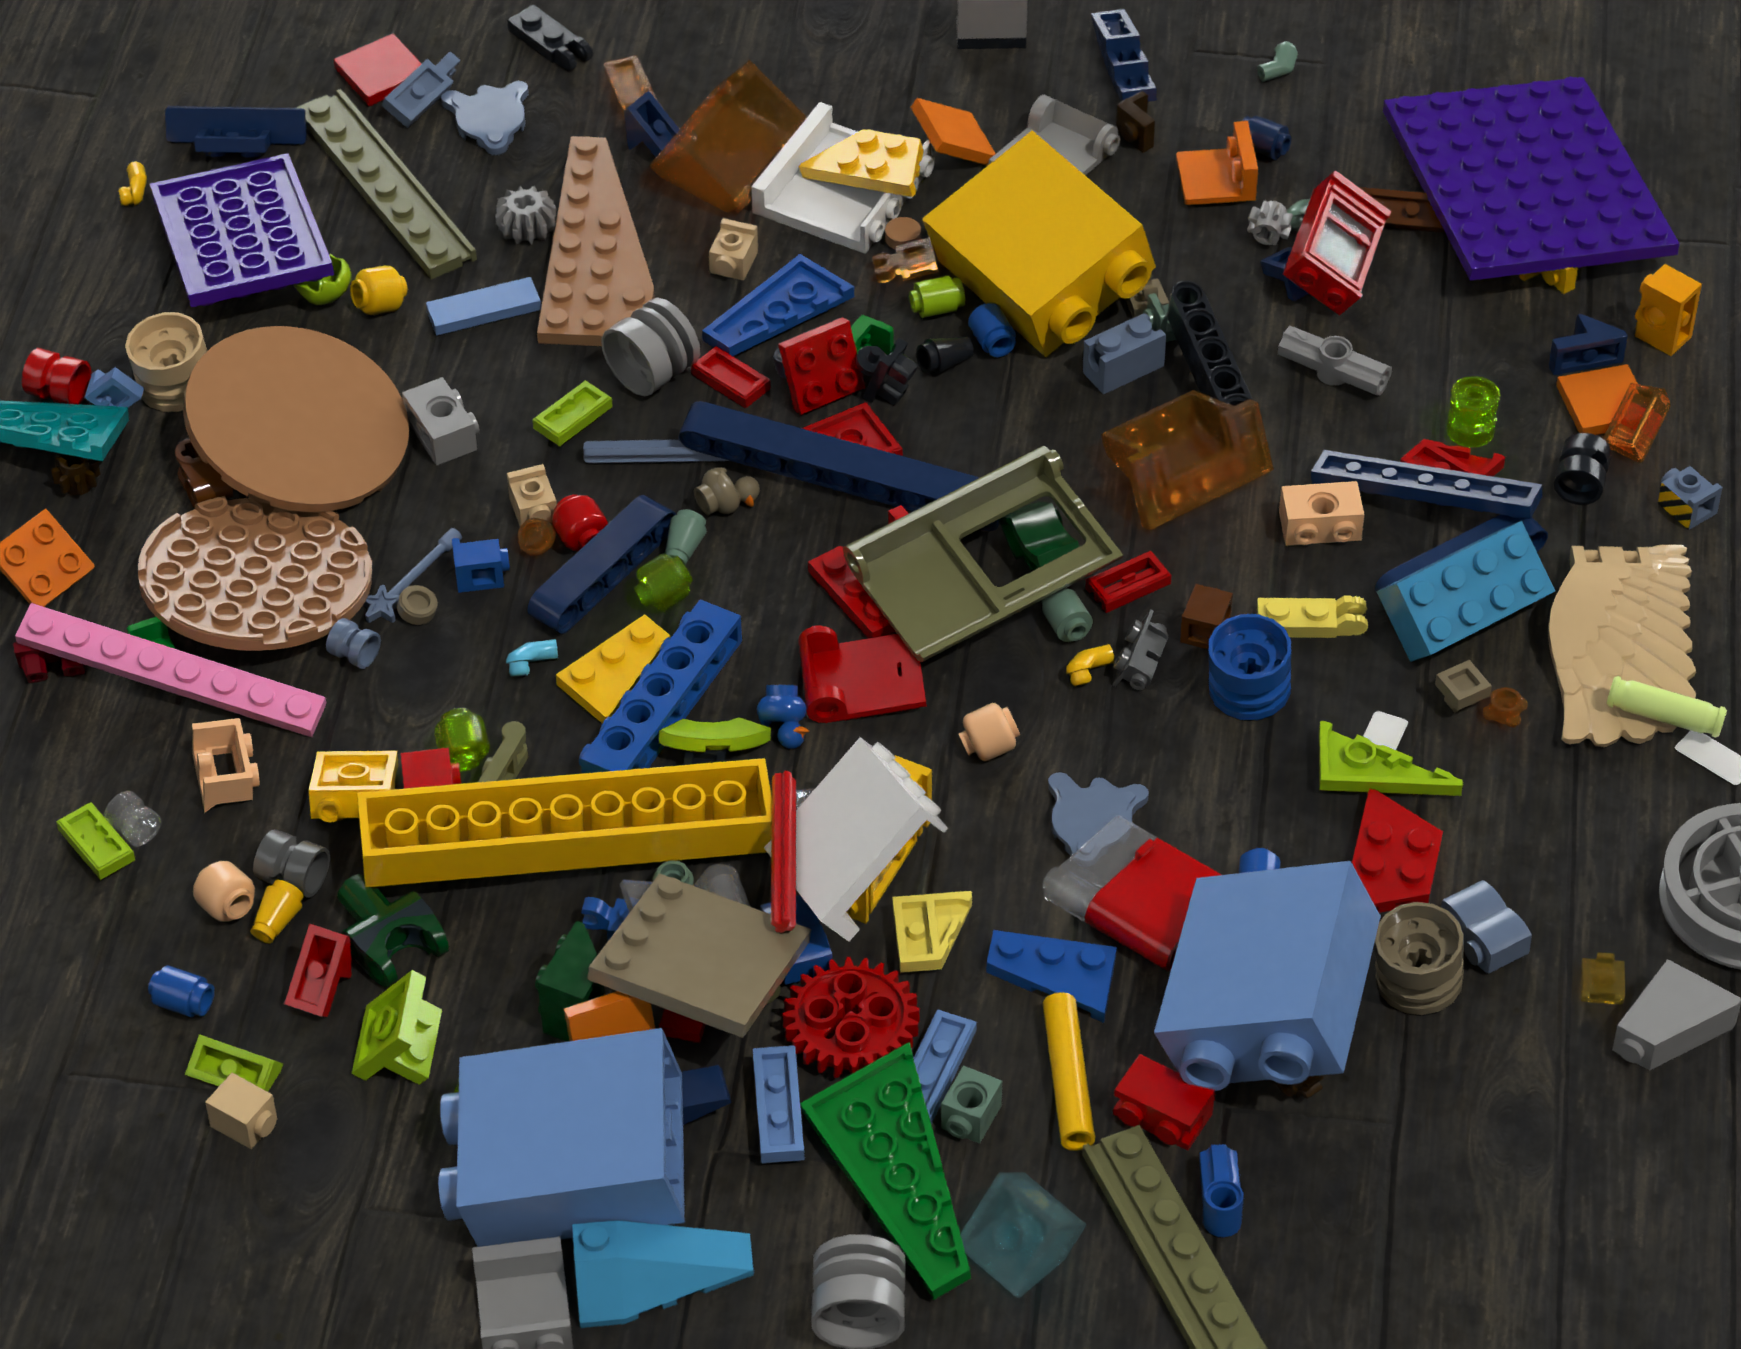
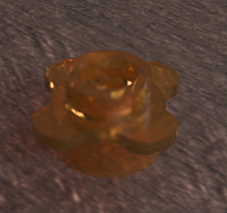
M1502 687L1492 691L1489 696V705L1483 708L1484 718L1490 721L1496 720L1509 727L1518 726L1521 723V712L1527 709V700L1512 688Z

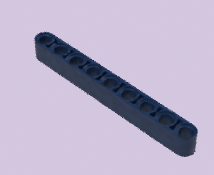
M701 401L694 402L691 405L678 436L679 441L685 447L696 452L895 507L902 505L904 509L915 511L980 478ZM999 520L978 530L994 531L998 529Z

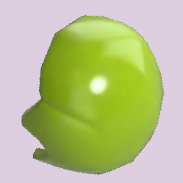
M329 254L334 275L323 277L315 282L306 281L293 284L303 298L314 305H325L337 300L346 292L351 282L350 267L344 259L336 258Z

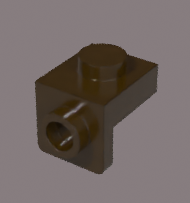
M1144 91L1126 98L1117 104L1116 118L1118 133L1142 153L1154 147L1155 120L1147 114L1148 95Z

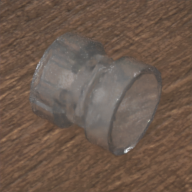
M124 791L115 796L109 802L104 814L105 819L115 830H120L122 836L131 845L138 847L145 845L155 837L162 822L161 817L152 808L144 806V801L133 791Z

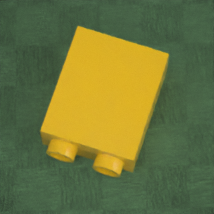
M1033 130L922 218L938 261L956 277H959L986 304L994 303L999 305L1011 326L1045 357L1064 342L1072 344L1084 338L1093 327L1098 314L1119 297L1130 298L1139 293L1149 281L1152 270L1156 268L1143 225Z

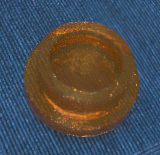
M538 518L528 519L520 526L518 531L519 546L526 554L532 556L541 555L548 551L556 537L554 527L548 521Z

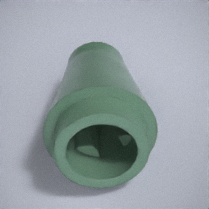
M683 509L671 518L666 554L664 556V561L669 566L674 568H684L686 566V563L707 533L705 527L706 520L702 515L692 510Z

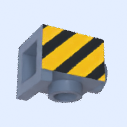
M1691 466L1682 471L1673 468L1661 480L1658 504L1690 530L1717 514L1723 487L1718 483L1712 485Z

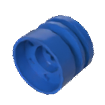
M1241 614L1226 619L1214 629L1209 638V695L1217 708L1226 715L1240 720H1260L1274 715L1285 706L1291 695V639L1286 629L1274 619L1259 614Z

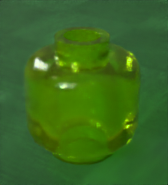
M660 554L637 570L636 578L639 584L633 587L645 607L652 604L657 610L665 611L689 595V584L693 582V579L678 556L671 558L668 554Z
M466 708L450 710L441 716L440 721L435 726L434 737L437 749L449 747L450 762L459 763L461 771L476 768L479 766L480 760L488 755L490 742L485 723L480 715L472 713L471 710Z

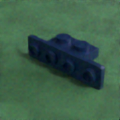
M168 106L165 109L167 141L195 142V152H205V155L210 157L225 156L227 152H240L242 157H258L267 151L270 144H304L307 140L306 111L304 108Z

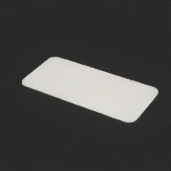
M1376 711L1363 737L1368 738L1376 745H1384L1396 750L1408 725V721Z
M1690 730L1675 746L1677 751L1731 784L1738 785L1741 783V755L1706 734Z

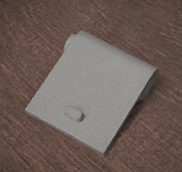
M1041 95L1030 110L1028 127L991 157L988 165L1033 130L1079 171L1087 175L1108 155H1113L1116 152L1120 143V136H1118L1117 127L1049 96Z

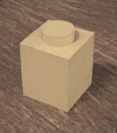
M231 1073L205 1102L210 1126L250 1149L262 1137H266L272 1132L277 1121L273 1095L234 1073Z

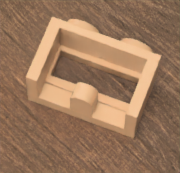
M240 718L192 724V754L204 812H207L216 804L253 800V787H259L260 785L257 763L249 762V757H253L252 739L250 733L243 734ZM232 753L236 773L217 776L213 755Z

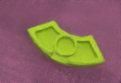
M740 717L729 721L713 723L681 719L659 730V744L674 749L694 752H706V749L723 750L726 748L730 752L746 750L763 745L771 739L770 727Z

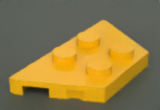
M862 129L802 162L799 165V169L803 178L913 197L916 194L914 180L915 177H919V162L922 161L924 149L919 138Z

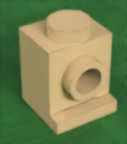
M722 219L721 229L709 250L710 273L739 280L745 279L758 253L756 225Z
M544 464L507 473L509 499L521 530L550 524L557 501L546 476Z

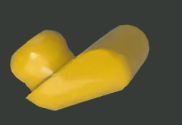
M132 162L128 165L127 174L130 186H124L118 190L120 202L123 206L130 204L136 206L142 202L147 176L144 166L140 162Z
M1110 644L1083 650L1075 655L1066 666V674H1070V681L1073 686H1080L1091 681L1092 677L1088 669L1114 663V654Z

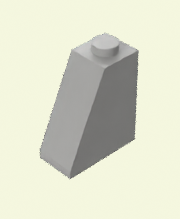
M1667 959L1617 1025L1612 1051L1620 1054L1628 1062L1636 1063L1650 1071L1732 1030L1737 1022L1741 998Z

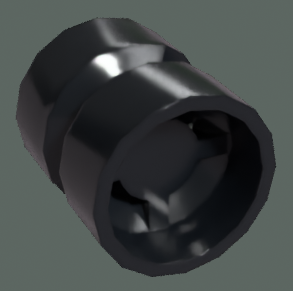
M1578 433L1571 435L1565 440L1559 459L1560 464L1554 480V489L1558 496L1567 502L1577 505L1591 504L1600 499L1611 460V448L1604 439L1591 433Z

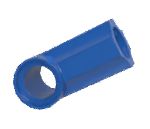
M1211 1145L1207 1150L1199 1153L1203 1196V1225L1214 1236L1228 1237L1237 1233L1242 1223L1244 1194L1240 1187L1237 1151L1231 1150L1227 1145Z

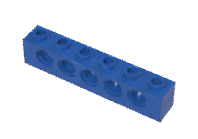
M701 599L691 612L687 611L681 618L679 628L673 636L666 638L662 643L659 654L652 664L649 663L643 668L640 679L634 688L624 693L620 706L613 716L607 717L604 720L599 734L592 744H587L583 748L579 757L582 774L649 768L665 747L659 744V730L688 716L741 644V615Z

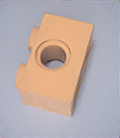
M1357 481L1281 486L1279 515L1286 546L1362 540L1364 510Z

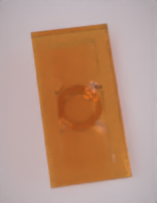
M637 55L604 63V73L623 115L624 110L648 90L657 100Z

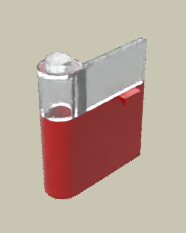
M1117 814L1060 867H1053L1043 881V888L1045 889V899L1164 970L1171 971L1196 878L1219 876L1222 874Z

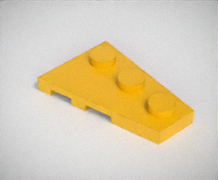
M644 614L557 673L556 685L598 721L603 723L607 717L613 716L620 706L624 693L634 688L640 679L643 668L649 663L652 664L659 654L662 643L670 635Z

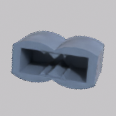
M1479 881L1442 900L1441 908L1448 910L1460 923L1464 935V953L1471 964L1478 965L1489 974L1529 954L1532 937L1530 930L1524 921L1506 906L1498 892L1486 881Z

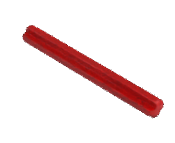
M789 771L775 773L772 777L771 925L775 927V931L778 933L792 931L796 926V780Z

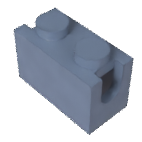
M1143 313L1084 341L1083 373L1105 394L1164 366L1166 334L1161 329L1154 332L1150 317Z

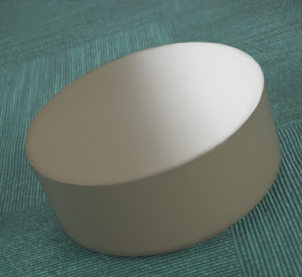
M413 585L401 592L397 603V611L406 622L422 625L433 619L438 601L430 589L420 585Z

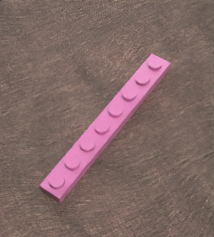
M30 603L15 635L16 641L19 644L311 738L326 706V698L324 696Z

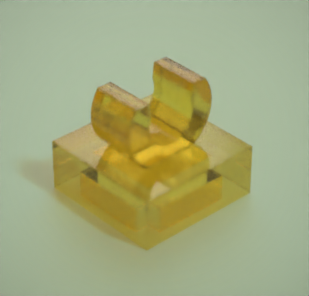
M1597 952L1596 959L1582 958L1580 968L1581 1002L1623 1005L1625 998L1624 961L1614 960L1615 956L1613 953Z

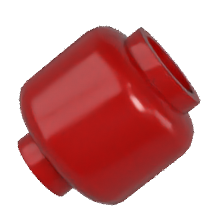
M573 494L566 496L558 502L551 521L554 530L564 545L572 551H579L608 524L605 515L594 499L587 495Z

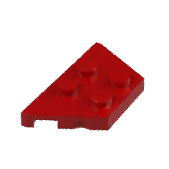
M1369 788L1352 860L1357 874L1379 913L1391 911L1399 905L1413 902L1429 903L1443 831L1379 791Z

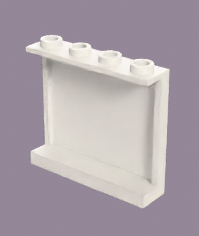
M821 102L818 103L751 186L752 213L866 254L874 242H878L882 238L887 223L898 217L902 205L908 198L911 199L912 197L802 177L799 165L802 162L857 133V131L832 123V106ZM926 140L922 145L924 152L922 161L919 162L920 173L919 177H915L914 180L916 191L919 183L924 177H929L934 167L935 159L932 157V144L930 140Z
M861 737L796 810V890L819 920L848 942L860 930L848 915V909L923 823L928 820L943 833L948 829L937 816L942 810L925 796L926 792L910 778V773L894 760L896 757L879 742L872 747ZM770 840V841L768 842V844L764 847V849L767 851V853H768L770 856H771V840Z

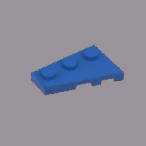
M993 930L986 973L1028 991L1038 989L1049 995L1060 992L1069 993L1075 997L1077 1007L1091 1012V1018L1104 1023L1117 947Z

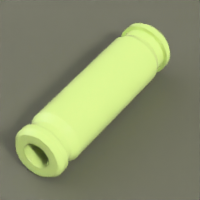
M1620 676L1614 677L1606 703L1609 707L1614 705L1629 713L1694 732L1709 733L1715 738L1719 737L1727 712L1725 707L1721 706L1718 708L1706 701L1634 680L1625 681Z

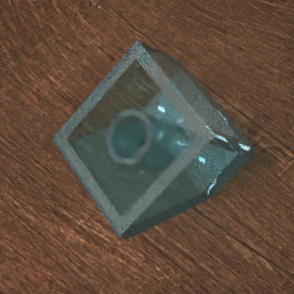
M1025 1172L998 1173L961 1232V1238L965 1253L1014 1296L1021 1297L1065 1260L1087 1224Z

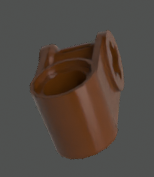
M185 439L176 446L175 457L180 465L177 473L178 480L185 489L194 509L195 504L209 499L225 496L226 500L233 497L232 487L221 480L222 475L209 463L203 462L190 439Z

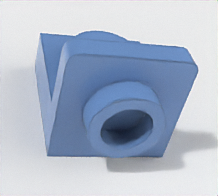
M116 367L106 374L96 370L91 375L85 398L94 405L130 407L141 399L144 387Z

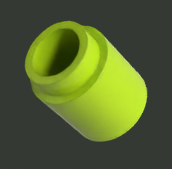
M950 276L915 282L914 290L909 291V301L912 311L914 313L919 312L921 318L957 311V307L965 305V294L959 277L951 279Z

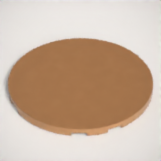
M270 326L249 329L231 335L215 344L200 358L191 372L183 401L185 427L194 449L203 462L209 463L222 475L221 480L233 489L246 496L250 493L270 501V506L300 512H325L363 502L365 497L376 491H381L391 481L403 460L409 437L407 411L391 379L373 360L344 341L321 332L289 326Z
M250 493L248 498L226 500V497L222 496L197 503L194 510L182 515L178 513L172 515L152 532L139 556V588L151 612L166 626L187 638L207 645L234 650L262 651L289 648L328 635L338 620L341 618L350 620L361 609L370 593L372 585V560L367 550V543L355 527H348L339 520V515L333 511L300 512L270 506V501Z

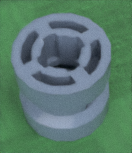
M341 618L333 625L329 632L326 650L329 654L338 658L347 657L352 665L365 669L376 658L380 649L381 638L378 633L370 629L361 630L355 622L347 618Z

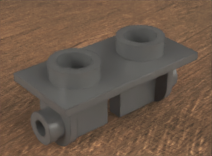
M1150 609L1141 622L1135 619L1130 625L1124 640L1129 642L1128 647H1124L1113 665V668L1118 670L1112 684L1116 687L1122 679L1130 682L1131 687L1136 690H1143L1150 685L1158 662L1155 660L1161 657L1168 640L1167 628L1163 624L1150 622L1153 610Z

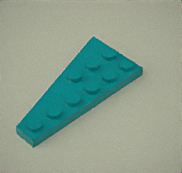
M0 401V442L12 444L16 447H29L103 461L129 421L128 407Z

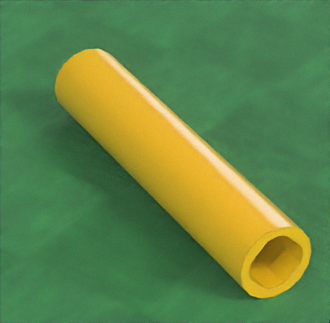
M1060 992L1051 994L1044 999L1043 1011L1061 1144L1068 1150L1076 1151L1083 1150V1145L1089 1143L1091 1146L1095 1142L1076 999L1069 993Z

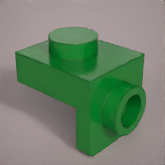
M861 314L851 326L857 354L865 346H877L886 355H889L894 346L893 327Z

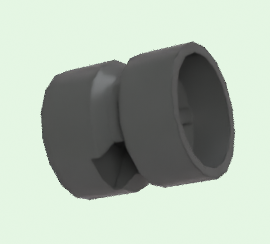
M274 829L265 835L257 849L253 865L254 876L258 880L272 885L275 880L287 881L296 886L303 893L304 897L309 898L318 892L326 878L330 863V853L327 848L307 840L297 844L296 836Z

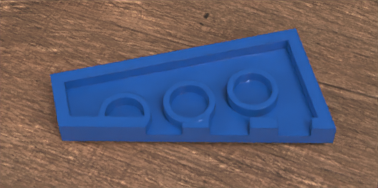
M799 254L703 329L702 340L711 347L717 346L734 356L853 298L854 286Z

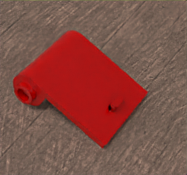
M821 625L812 626L800 634L798 642L807 715L813 721L830 723L927 706L921 662L913 656L898 634L844 643L838 642L837 634L833 629ZM901 667L902 671L898 674V668Z

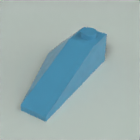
M619 1220L572 1224L580 1328L626 1324L639 1319L638 1314L660 1305L665 1309L676 1305L677 1299L694 1292L701 1291L707 1293L754 1275L750 1233Z

